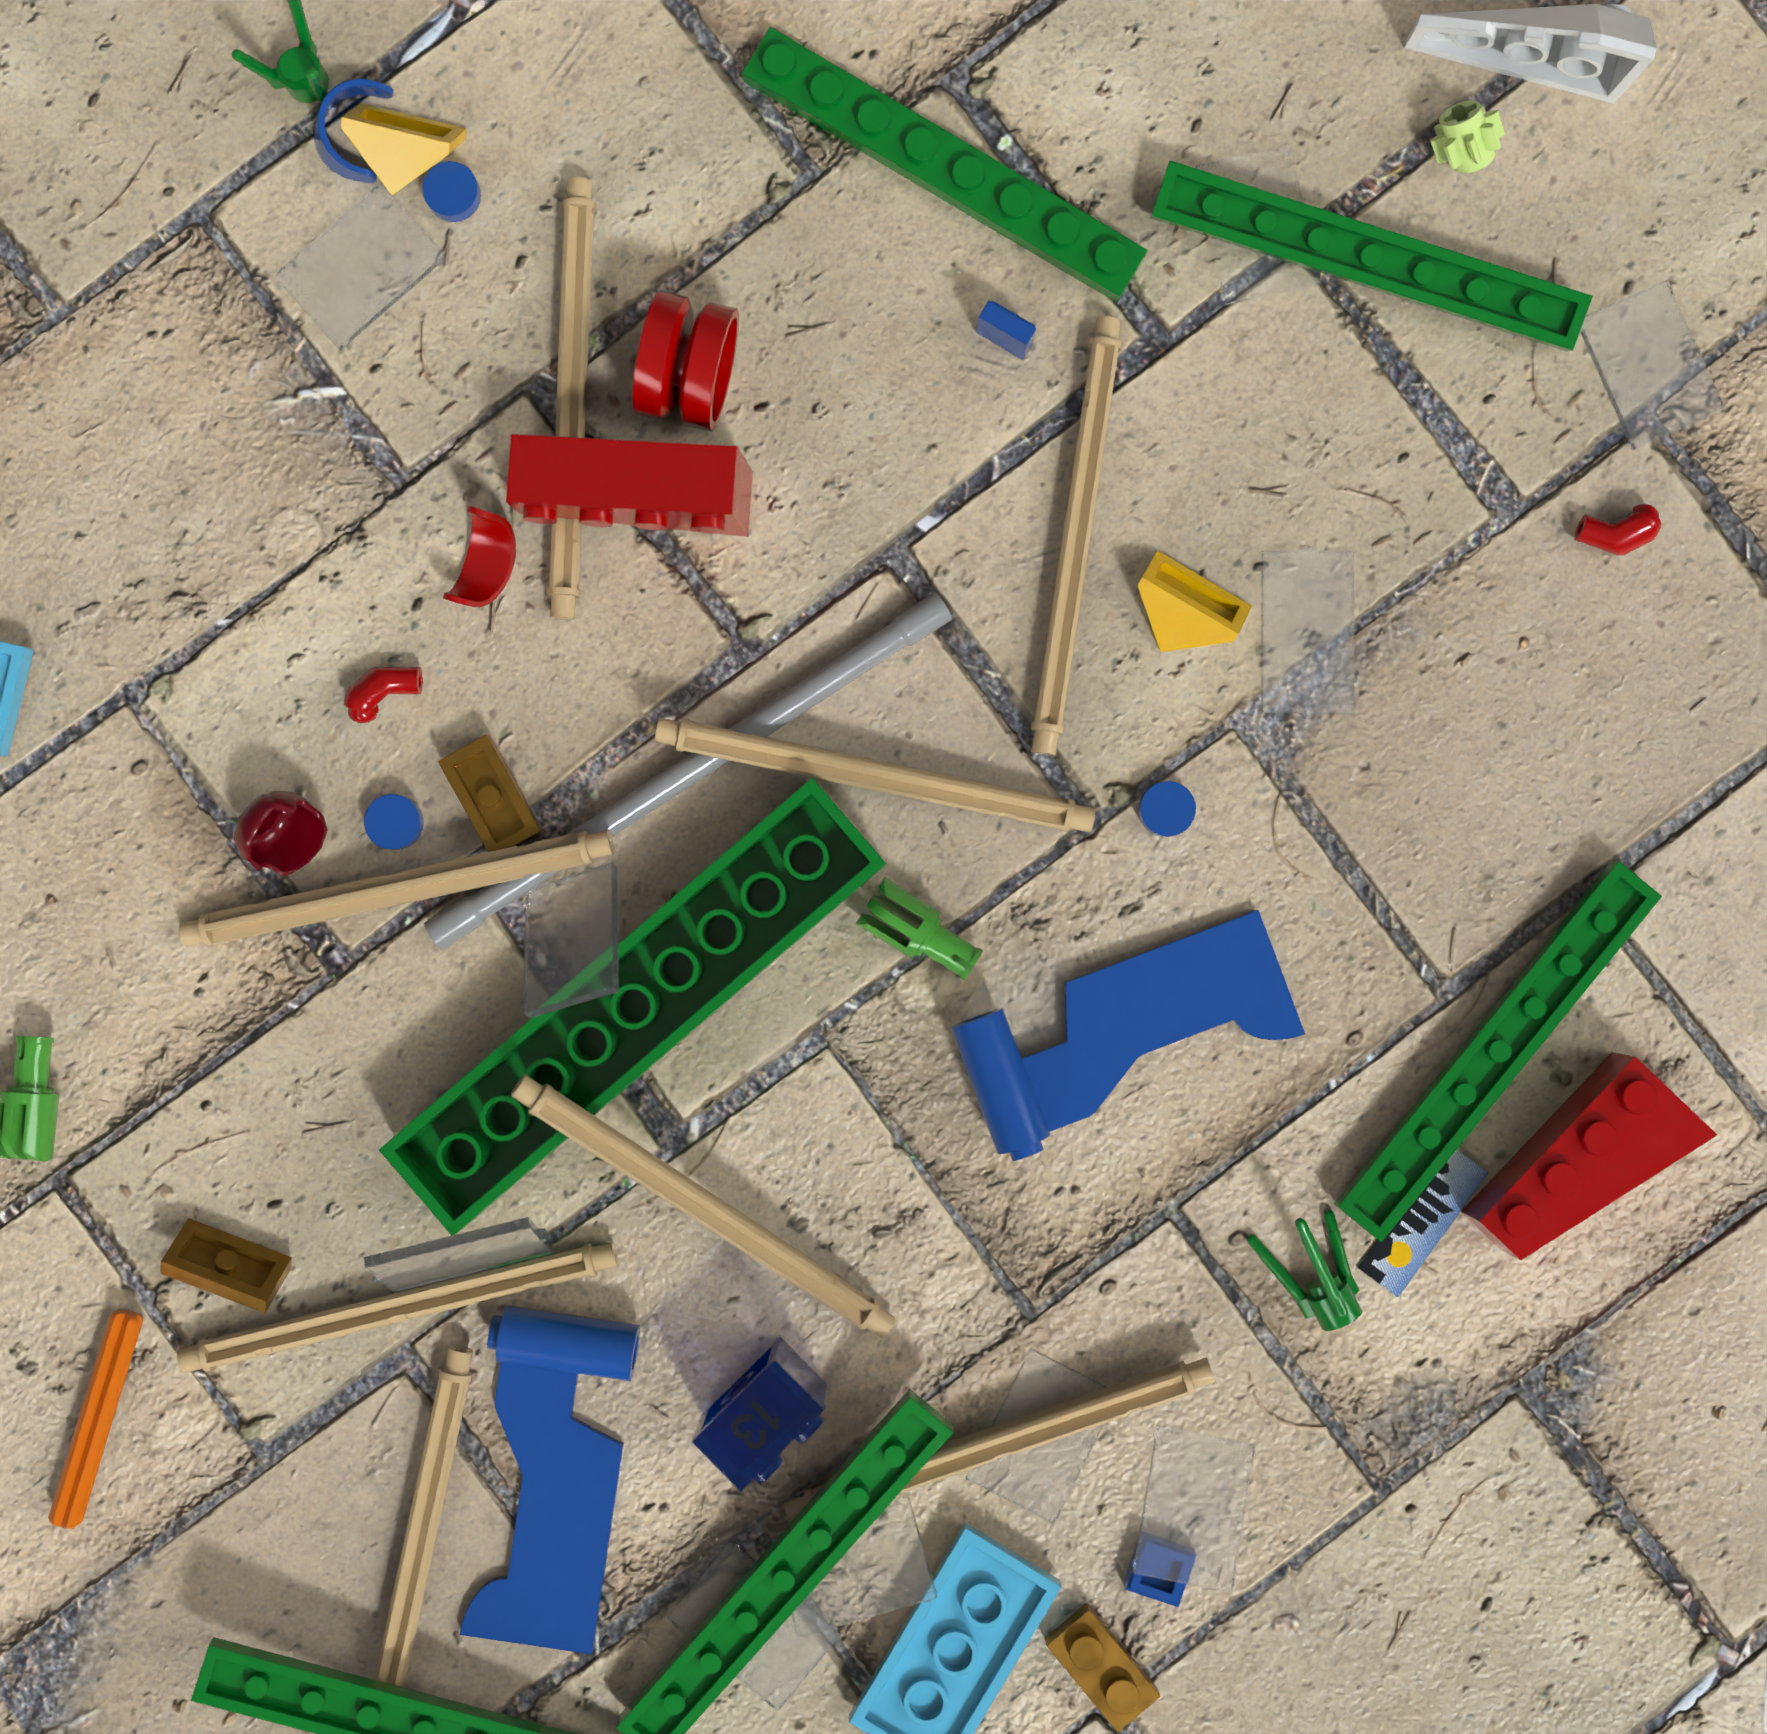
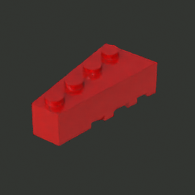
M511 434L506 503L518 513L523 514L524 521L537 524H556L557 518L576 519L578 523L591 527H611L613 523L634 525L637 528L646 530L675 529L748 537L753 471L737 446Z
M1611 1052L1468 1203L1461 1213L1500 1250L1519 1260H1523L1710 1141L1717 1134L1635 1056Z

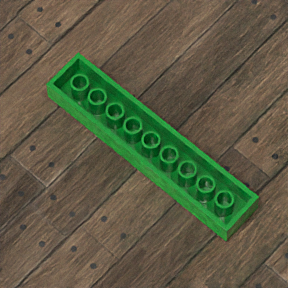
M811 778L383 1145L379 1151L453 1237L569 1139L538 1117L528 1113L527 1106L510 1096L524 1074L543 1086L546 1083L549 1084L554 1090L596 1116L886 866L885 861L817 782Z

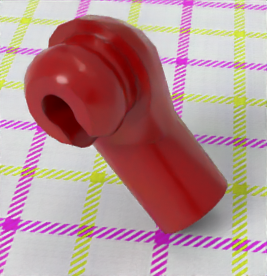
M1638 504L1633 507V512L1615 524L1585 514L1576 528L1574 540L1614 555H1626L1652 542L1656 538L1662 526L1659 512L1652 505Z
M374 667L369 669L346 690L344 705L348 708V716L354 722L368 723L376 718L379 711L377 704L388 694L420 695L423 688L422 670L420 667Z

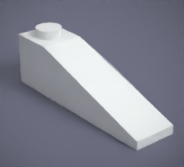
M1585 4L1420 14L1408 34L1404 46L1406 49L1613 104L1655 58L1657 50L1651 18L1634 14L1630 8L1619 4H1608L1605 6Z

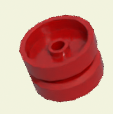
M659 291L655 294L643 326L634 371L632 400L633 410L636 415L663 421L674 411L679 400V413L685 426L710 432L716 428L727 397L734 365L739 331L738 308L709 302L699 311L694 322V312L688 297Z

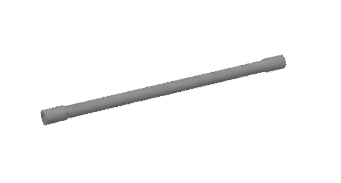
M933 592L896 616L889 625L729 729L749 735L769 736L904 647L916 644L953 620L951 613L937 592ZM690 753L565 835L582 831L592 834L609 830L613 837L730 760ZM559 871L528 875L522 879L485 886L473 895L461 898L424 922V926L433 942L441 950H444L483 925L488 917Z

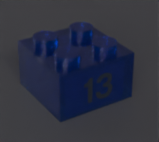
M779 1337L701 1414L692 1443L740 1492L752 1480L761 1485L783 1462L780 1454L784 1448L794 1439L799 1444L804 1443L823 1423L824 1418L820 1414L826 1407L824 1403L827 1384Z

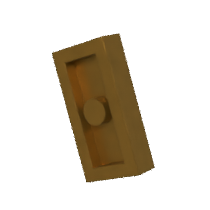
M485 734L438 761L488 852L520 846L544 832L491 736Z
M188 1218L162 1258L160 1274L266 1313L291 1270L292 1257Z
M1088 1603L1045 1637L1048 1649L1118 1733L1161 1697L1155 1684Z

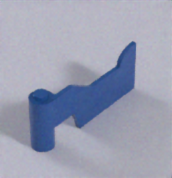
M1259 910L1064 982L1066 1041L1021 1058L1003 1008L985 1012L950 1027L998 1154L1009 1153L1012 1161L1020 1160L1042 1151L1044 1148L1041 1141L1050 1136L1051 1131L1094 1114L1133 1063L1143 1054L1232 1020L1243 1032L1260 1039L1284 1040L1305 1034Z
M509 1305L505 1307L502 1316L494 1315L492 1317L487 1348L496 1350V1361L500 1362L495 1409L521 1470L522 1484L508 1576H500L490 1580L477 1592L463 1618L460 1635L592 1654L624 1443L573 1417L574 1401L579 1374L624 1381L632 1380L638 1353L640 1325Z

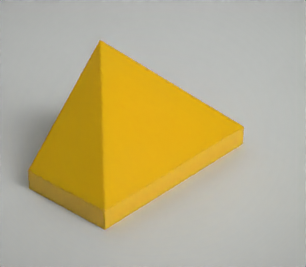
M364 103L358 104L341 118V129L391 195L445 158L466 140L467 128Z
M1158 550L1138 583V588L1160 652L1234 642L1252 607L1250 604Z

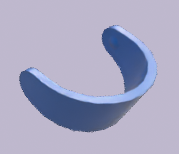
M366 79L349 80L338 84L323 99L314 126V142L322 161L330 170L341 177L364 183H375L377 175L374 172L348 163L338 155L327 137L325 117L338 102L350 97L364 95L390 99L393 97L394 92L390 86Z

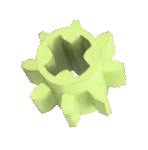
M1469 100L1457 103L1441 114L1439 118L1440 124L1434 127L1437 136L1430 141L1438 164L1449 161L1451 169H1455L1458 173H1472L1486 167L1494 160L1495 150L1501 148L1499 138L1505 135L1498 110L1486 113L1484 105H1481L1478 101Z

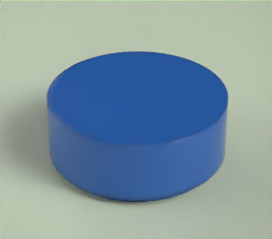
M453 161L442 162L431 168L424 178L422 187L424 199L438 218L448 222H460L472 216L477 210L481 201V189L474 174L465 165Z
M1173 781L1159 782L1148 788L1143 793L1138 806V814L1143 826L1150 833L1160 837H1171L1181 834L1192 824L1196 813V804L1191 792L1182 784Z
M387 794L375 799L369 805L364 817L365 831L370 840L377 846L390 850H402L413 845L419 839L424 826L423 814L419 806L413 800L397 794Z

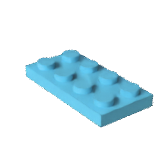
M964 1522L851 1710L849 1723L867 1734H974L1062 1587L1060 1580Z

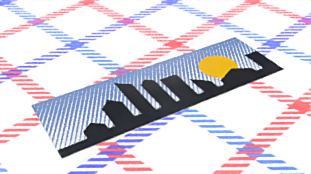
M1456 1150L1382 1242L1377 1241L1358 1268L1392 1294L1399 1297L1489 1172L1459 1150Z

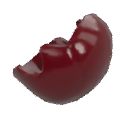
M272 791L253 800L241 813L233 840L242 858L249 862L256 870L260 871L265 867L281 876H286L307 865L323 846L328 828L324 816L305 798L294 792Z

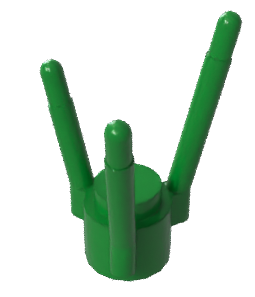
M288 0L300 43L298 47L290 48L280 56L277 68L271 69L239 49H234L231 56L245 68L267 80L273 89L285 87L293 99L301 103L322 102L328 94L329 78L325 68L316 57L318 49L311 38L301 0Z
M1332 1210L1324 1211V1220L1338 1273L1329 1271L1306 1220L1298 1218L1295 1221V1226L1300 1234L1302 1243L1318 1275L1307 1285L1309 1294L1303 1291L1256 1235H1248V1244L1296 1300L1305 1318L1316 1316L1322 1330L1333 1331L1352 1323L1360 1317L1362 1309L1355 1297V1294L1360 1290L1351 1274L1340 1230Z

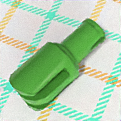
M884 877L879 885L881 892L923 920L915 917L895 903L883 897L873 895L867 904L868 909L879 919L911 939L906 938L868 914H861L856 924L911 959L914 955L920 957L924 953L959 975V978L965 980L983 950L979 947H974L941 926L940 924L943 920L938 918L941 912Z
M15 1036L16 1051L12 1086H6V1091H0V1158L31 1159L46 1162L51 1160L54 1154L59 1094L54 1093V1088L48 1087L54 1038Z

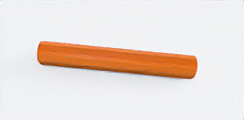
M117 1309L109 1315L48 1516L49 1522L52 1525L65 1529H74L83 1521L143 1323L142 1315L134 1311Z

